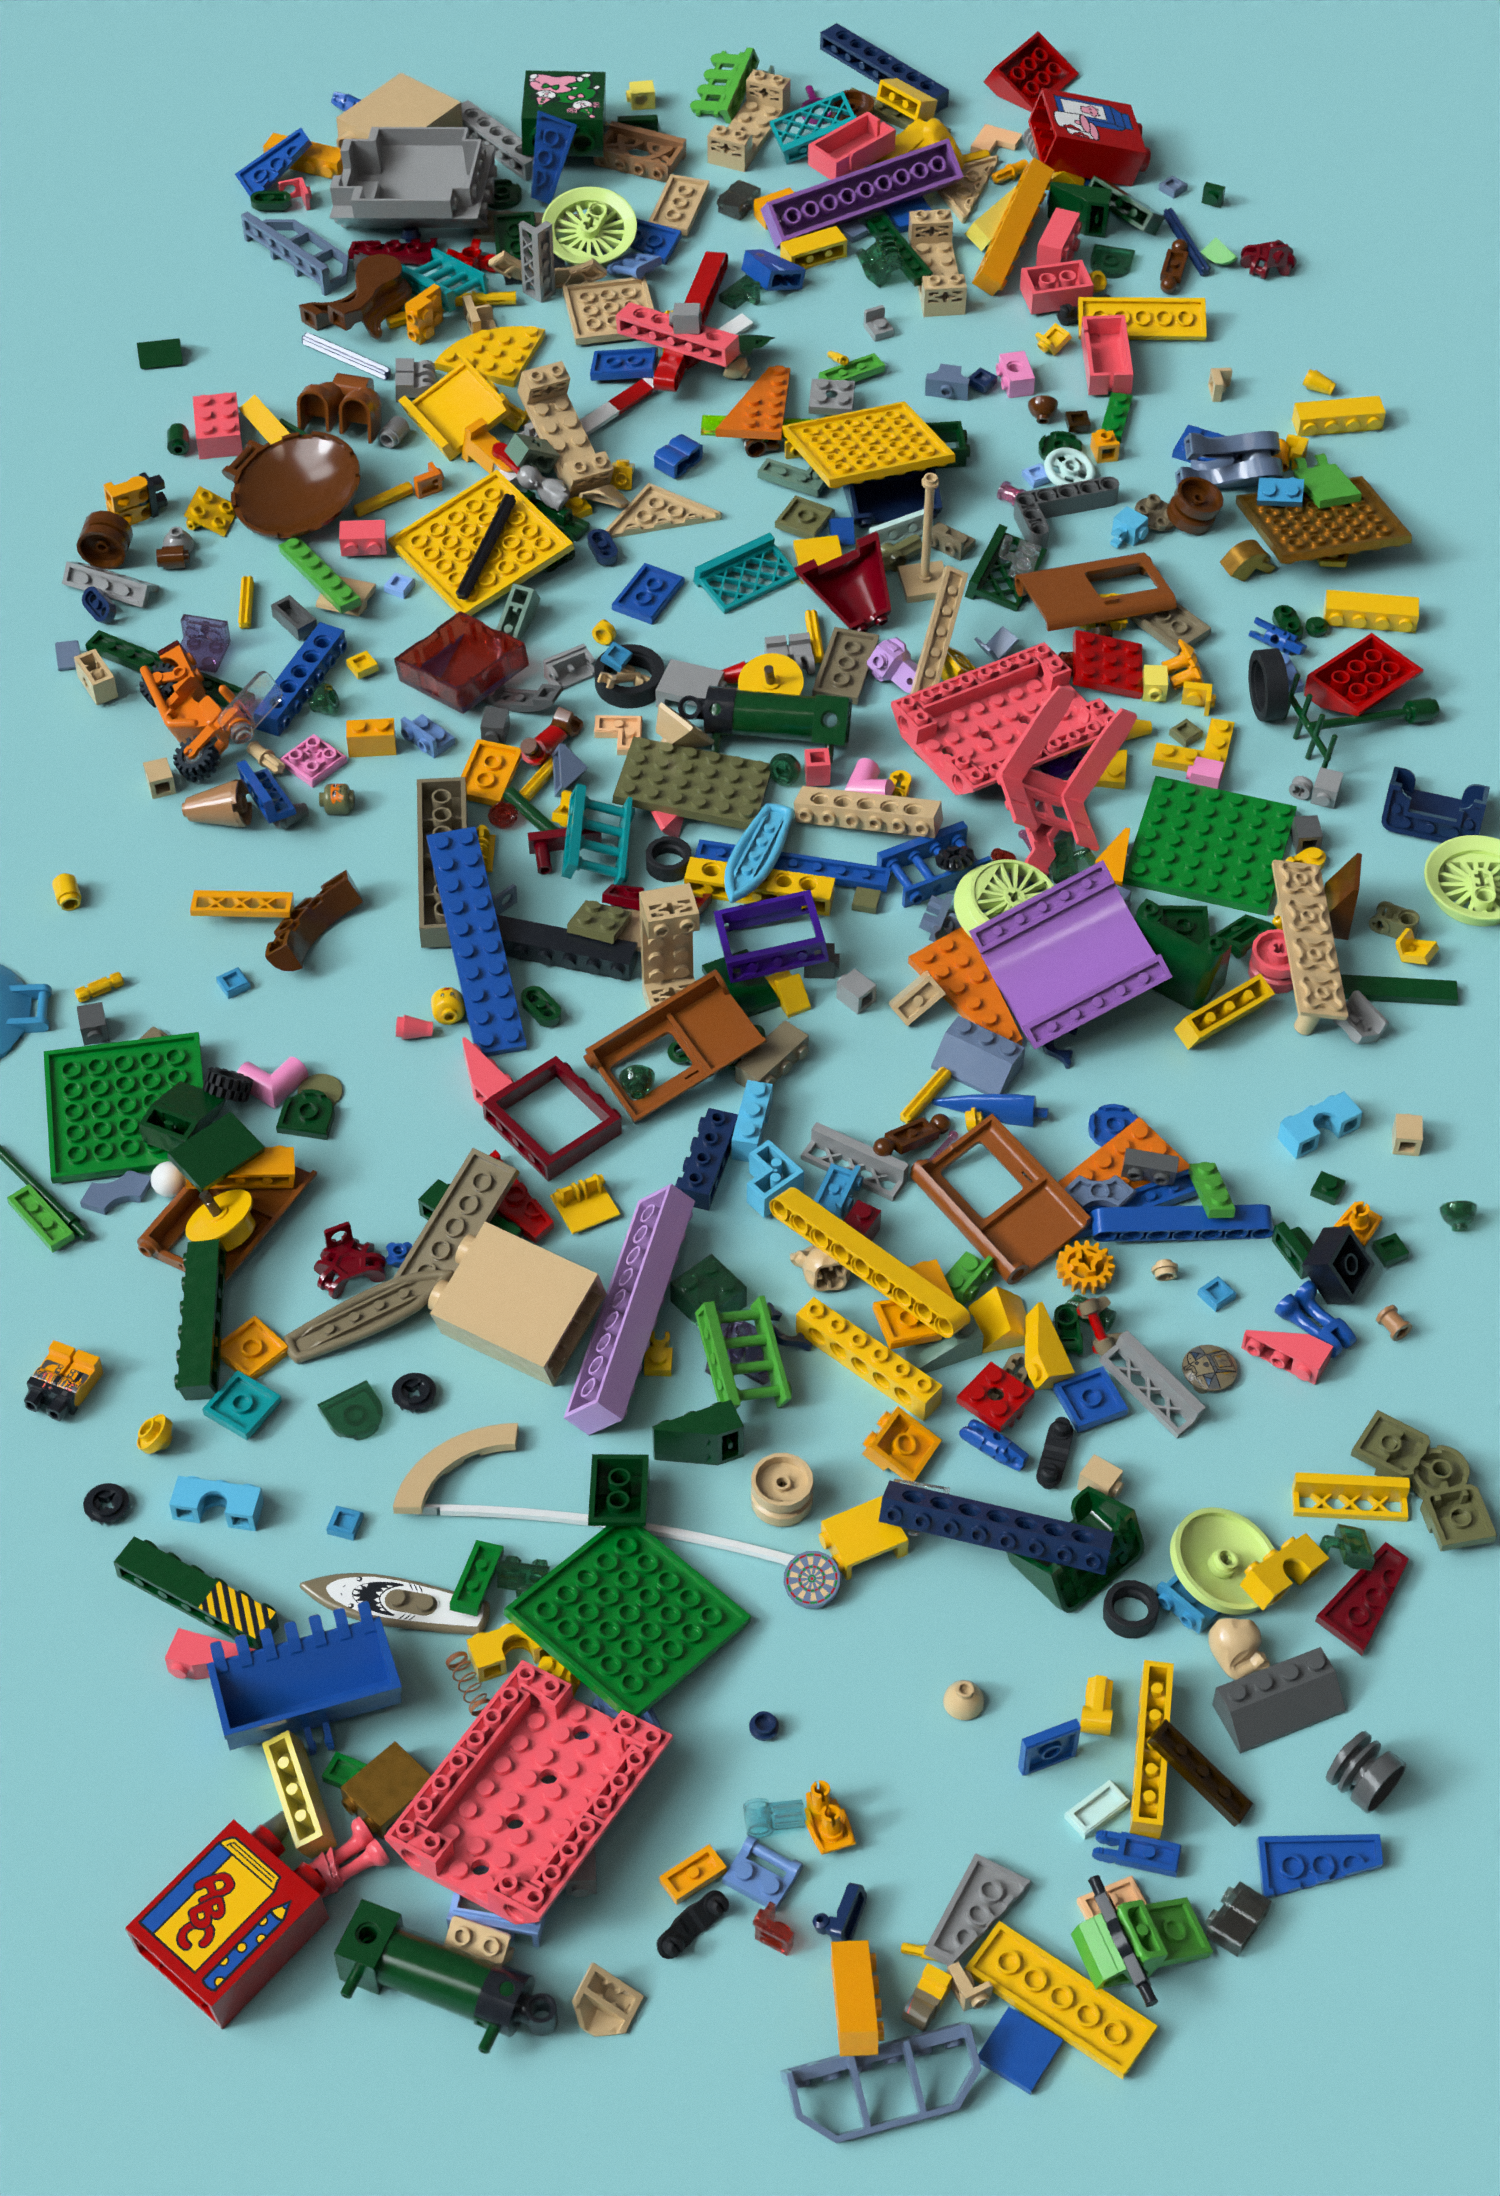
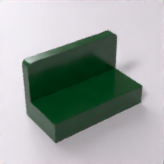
M657 115L617 116V122L658 132Z
M180 338L137 343L140 368L182 365Z
M1284 1221L1276 1224L1272 1236L1273 1244L1300 1279L1308 1277L1302 1264L1314 1244L1300 1227L1290 1230Z

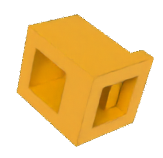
M1099 429L1092 433L1090 447L1096 463L1118 461L1120 443L1117 441L1113 430ZM1106 449H1109V450H1110V453H1103V454H1102V451H1103V450H1106Z

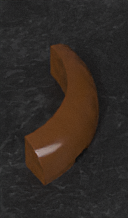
M347 870L321 886L322 890L315 897L305 898L291 911L290 918H284L274 931L276 938L267 944L265 951L266 959L275 968L282 971L302 969L304 958L316 939L336 920L363 903L359 890Z

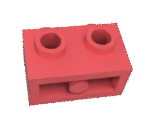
M385 520L340 521L339 542L341 556L386 555L387 533Z

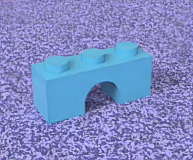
M747 1080L732 1137V1160L749 1162V1153L762 1145L764 1123H768L773 1104V1084Z
M1343 1091L1337 1095L1327 1097L1321 1103L1306 1107L1302 1112L1294 1116L1290 1115L1284 1118L1280 1123L1277 1138L1293 1157L1298 1159L1317 1149L1320 1138L1318 1128L1328 1129L1337 1138H1340L1359 1129L1363 1112Z
M178 1476L169 1507L173 1520L201 1523L202 1516L207 1509L221 1506L226 1508L225 1517L228 1528L256 1531L264 1499L261 1487H256L252 1484L240 1485L229 1483L225 1480L212 1481L201 1479L197 1476Z

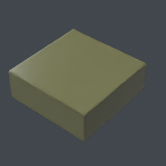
M1187 718L1169 730V736L1183 747H1188L1202 738L1203 731Z
M857 886L852 902V910L876 914L881 890Z

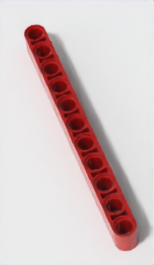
M705 252L684 302L700 303L701 324L703 325L707 320L727 271L728 253ZM665 348L654 373V390L677 392L691 356Z

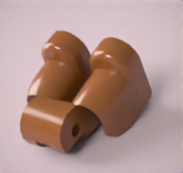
M337 373L333 382L306 386L297 398L298 428L304 431L312 418L316 416L326 419V432L330 433L338 421L339 412L340 434L344 435L353 422L367 424L368 443L373 444L382 426L381 400L377 392L374 391L373 379Z

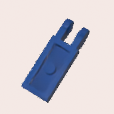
M1107 1830L1096 1832L1095 1839L1097 1842L1108 1846L1119 1845L1118 1850L1096 1847L1092 1852L1094 1859L1105 1863L1116 1862L1117 1865L1176 1877L1182 1845L1127 1832L1117 1833Z

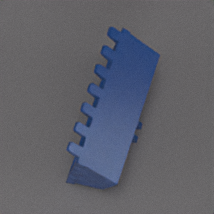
M368 1601L358 1603L361 1621L353 1624H348L344 1608L333 1610L337 1628L324 1631L319 1614L310 1616L308 1619L312 1635L299 1638L295 1621L286 1622L284 1628L288 1641L276 1645L274 1644L271 1629H261L259 1634L263 1648L250 1651L246 1635L236 1636L235 1643L238 1655L225 1658L220 1641L210 1644L213 1662L206 1664L224 1738L227 1740L229 1751L269 1740L287 1730L292 1733L304 1730L310 1756L317 1754L315 1740H313L311 1729L322 1726L325 1746L328 1748V1751L333 1750L335 1747L329 1723L402 1703V1686L380 1616L373 1618Z

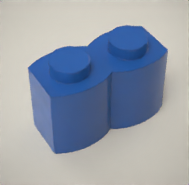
M680 434L672 438L668 445L659 448L655 452L654 468L677 479L688 468L695 466L702 459L703 445Z

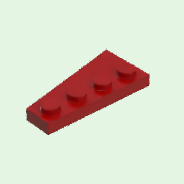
M496 1149L489 1155L503 1162ZM516 1178L496 1212L508 1222L516 1223L522 1229V1234L536 1244L554 1228V1221L538 1201L530 1196L526 1186Z

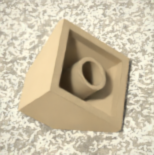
M661 702L658 706L655 732L662 737L660 742L699 748L712 745L715 741L688 719L683 718L678 712Z

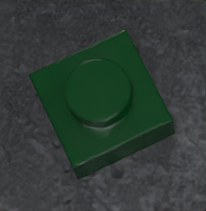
M1206 182L1203 188L1202 203L1221 208L1224 203L1226 187Z
M1321 1171L1311 1189L1310 1196L1335 1206L1345 1187L1346 1181Z
M1396 1233L1372 1242L1371 1248L1384 1268L1407 1260L1409 1257V1251Z

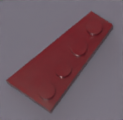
M430 238V242H420V239H411L410 243H400L399 239L385 244H381L379 240L352 241L348 250L349 259H354V254L359 255V253L369 256L385 254L395 257L402 265L410 263L422 266L433 260L431 249H437L438 238Z
M611 884L602 893V903L610 904L612 907H626L640 911L639 892L644 891V888ZM703 893V897H695L699 916L712 903V894Z
M1385 1542L1319 1612L1315 1622L1363 1656L1408 1564L1409 1558Z

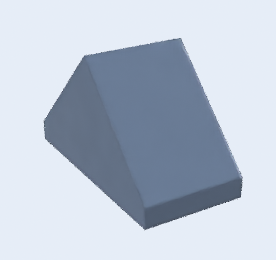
M559 743L552 753L555 797H560L564 790H568L582 777L588 768L562 743Z

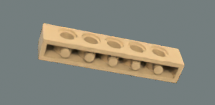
M802 786L794 801L795 819L798 823L935 838L943 822L942 802L937 800Z

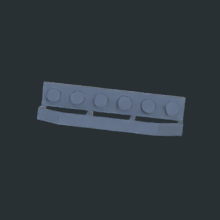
M248 211L241 214L244 240L246 242L254 239L270 250L272 260L279 257L294 267L295 276L299 277L305 274L321 285L324 296L347 283L349 271L348 255L295 219H265L261 221ZM277 231H295L298 234L287 239ZM310 241L322 249V251L313 256L299 246ZM333 257L343 264L342 274L330 280L329 268L323 262Z
M959 2022L878 2044V2055L840 2056L839 2054L780 2070L783 2084L788 2087L794 2117L831 2141L839 2143L959 2110L981 2071V2065L971 2025ZM962 2038H965L972 2066L952 2103L926 2110L912 2052H914V2056L925 2055L933 2052L932 2046L944 2043L945 2048H950L963 2044ZM902 2054H904L918 2112L871 2125L858 2072L871 2069V2063L883 2060L884 2064L899 2062L903 2060ZM849 2069L863 2127L834 2134L802 2114L797 2089L811 2085L810 2079L822 2076L823 2081L839 2078L842 2076V2070Z

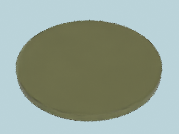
M328 1074L309 1076L301 1082L298 1088V1094L305 1089H315L324 1092L333 1103V1106L342 1097L341 1083L338 1079Z

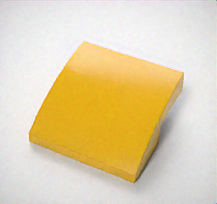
M838 535L793 540L797 566L812 559H815L819 566L842 555Z

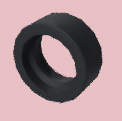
M663 836L652 841L646 849V870L649 875L662 882H676L683 879L691 857L690 846L681 838L673 836ZM668 853L676 854L683 858V860L674 865H663L654 859L659 855Z
M1124 1580L1114 1584L1108 1590L1103 1604V1619L1112 1632L1124 1638H1139L1147 1635L1154 1628L1159 1613V1599L1154 1590L1148 1585L1136 1580ZM1122 1598H1135L1147 1606L1148 1614L1144 1619L1128 1621L1115 1613L1114 1604Z

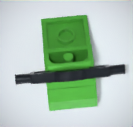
M1095 1875L1088 1879L1101 1913L1078 1924L1072 1931L1071 1936L1096 1990L1134 1983L1139 1989L1145 2006L1152 2007L1158 2003V2000L1151 1988L1152 1984L1149 1977L1158 1967L1206 1959L1213 1953L1187 1897L1151 1904H1144L1143 1900L1125 1902L1117 1906L1116 1909L1111 1896L1107 1893L1101 1881V1877Z

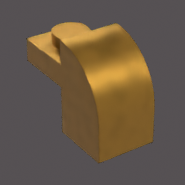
M1245 540L1236 544L1220 561L1231 577L1243 582L1246 581L1255 569L1270 574L1275 568L1270 561L1271 556L1264 551L1256 540Z

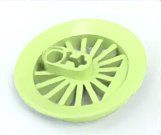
M579 187L564 192L549 204L542 218V223L547 221L552 224L554 254L572 266L582 264L593 258L603 267L607 266L608 263L618 259L629 249L637 232V220L630 204L617 193L600 187ZM577 212L580 220L577 217H575L572 213ZM591 245L597 256L591 254ZM600 248L607 254L602 255Z
M1466 835L1449 839L1438 845L1426 860L1424 879L1428 890L1440 909L1451 918L1468 925L1494 926L1500 924V840L1482 835ZM1466 903H1470L1468 909L1463 908Z
M1012 859L992 861L972 869L960 880L954 894L955 914L964 931L971 937L969 930L1041 893L1035 892L1039 890L1045 891L1054 885L1042 871L1028 863ZM1007 873H1011V882ZM1018 875L1025 877L1019 888H1017ZM1029 880L1035 883L1024 890ZM985 909H991V910L987 911L986 913H983V912L981 911V910H985Z

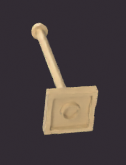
M927 473L922 478V486L925 488L921 563L898 566L897 570L907 603L936 599L944 570L942 560L930 562L934 492L939 486L938 476L934 473Z

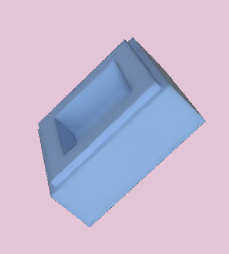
M1041 463L1022 470V477L1033 489L1051 482Z
M395 572L384 585V592L404 599L415 586V579Z

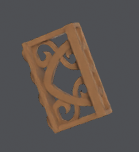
M612 121L609 125V130L604 136L603 157H593L594 165L667 183L670 174L674 172L680 161L686 157V139ZM639 149L647 151L650 155L639 157L631 155L627 150Z

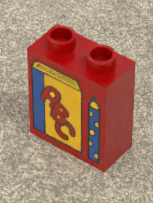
M234 1819L125 1927L137 1952L222 2030L330 1919L321 1898L329 1889L325 1880L305 1862H302L294 1871L283 1863L279 1857L286 1851L285 1847L265 1826L260 1824L250 1834Z

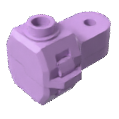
M898 637L882 641L877 645L867 661V666L871 670L872 676L880 682L891 680L903 691L910 693L918 665L911 660V654L906 649V644Z

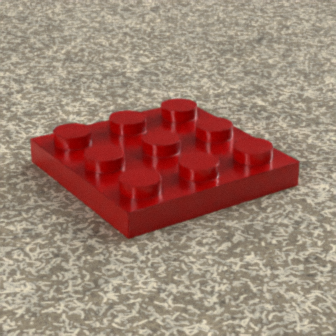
M1075 630L1073 634V685L1140 699L1143 694L1142 644Z

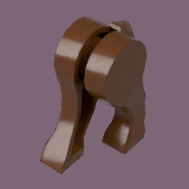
M385 254L371 255L362 259L356 269V289L348 296L333 302H310L299 305L301 321L317 331L331 324H335L347 331L355 323L362 321L371 337L380 339L382 336V321L399 312L411 297L412 288L408 281L403 278L401 262L395 257Z

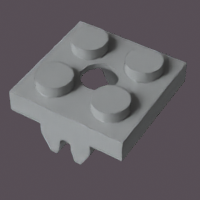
M812 379L809 414L838 415L853 412L855 381ZM834 391L838 395L835 398H829L826 393Z

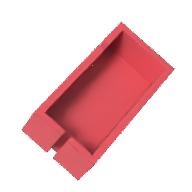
M866 112L808 144V165L830 180L860 170L895 150L896 129L885 122L880 123L879 118L870 112Z
M1125 315L1082 316L1081 343L1088 395H1108L1109 391L1132 394L1134 374Z

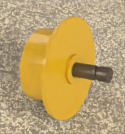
M776 653L763 654L753 658L743 667L738 678L739 690L801 695L804 685L803 673L798 664L791 658Z
M242 1189L226 1191L213 1198L208 1190H204L199 1194L204 1204L191 1216L185 1230L186 1236L192 1242L219 1239L226 1251H230L242 1244L255 1228V1220L250 1214L253 1198L249 1192Z

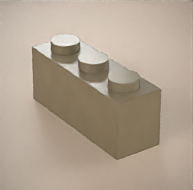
M786 1020L783 1021L765 1038L766 1043L748 1053L735 1065V1082L744 1088L746 1087L747 1080L770 1083L774 1086L775 1082L782 1075H787L796 1062L803 1060L809 1052V1035Z

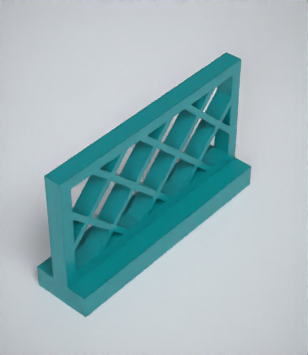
M841 91L771 120L769 124L783 153L785 162L789 164L808 156V144L857 117L854 115L844 91ZM843 100L840 108L832 106L834 102ZM819 108L825 109L822 115L814 114L815 110ZM829 111L837 112L834 119L826 117ZM842 114L850 116L842 121L839 120ZM800 116L806 117L803 123L796 122V118ZM811 118L819 120L816 126L807 125ZM823 122L831 124L825 128H820ZM787 124L784 131L776 129V126ZM792 126L800 128L797 134L789 132ZM804 130L813 131L808 135L801 136ZM786 137L794 139L789 143L783 144Z
M769 532L696 566L693 582L698 588L702 586L723 614L787 585L799 579V577L796 575L791 563L774 544L775 538ZM773 553L777 558V562L765 560L764 557ZM750 563L758 564L759 569L756 571L747 569L745 566ZM762 565L775 568L774 574L761 572ZM781 569L788 571L790 575L784 577L776 574L777 570ZM731 572L741 573L740 579L726 576ZM743 574L756 577L755 583L743 581ZM759 578L772 580V583L766 586L758 584ZM709 582H722L721 588L712 587L709 585ZM724 584L737 585V591L723 589ZM740 586L751 588L753 592L750 594L739 593ZM724 595L735 599L726 605L722 601L721 596Z

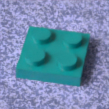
M237 1370L202 1410L203 1415L243 1439L248 1440L280 1405L282 1399L281 1395Z

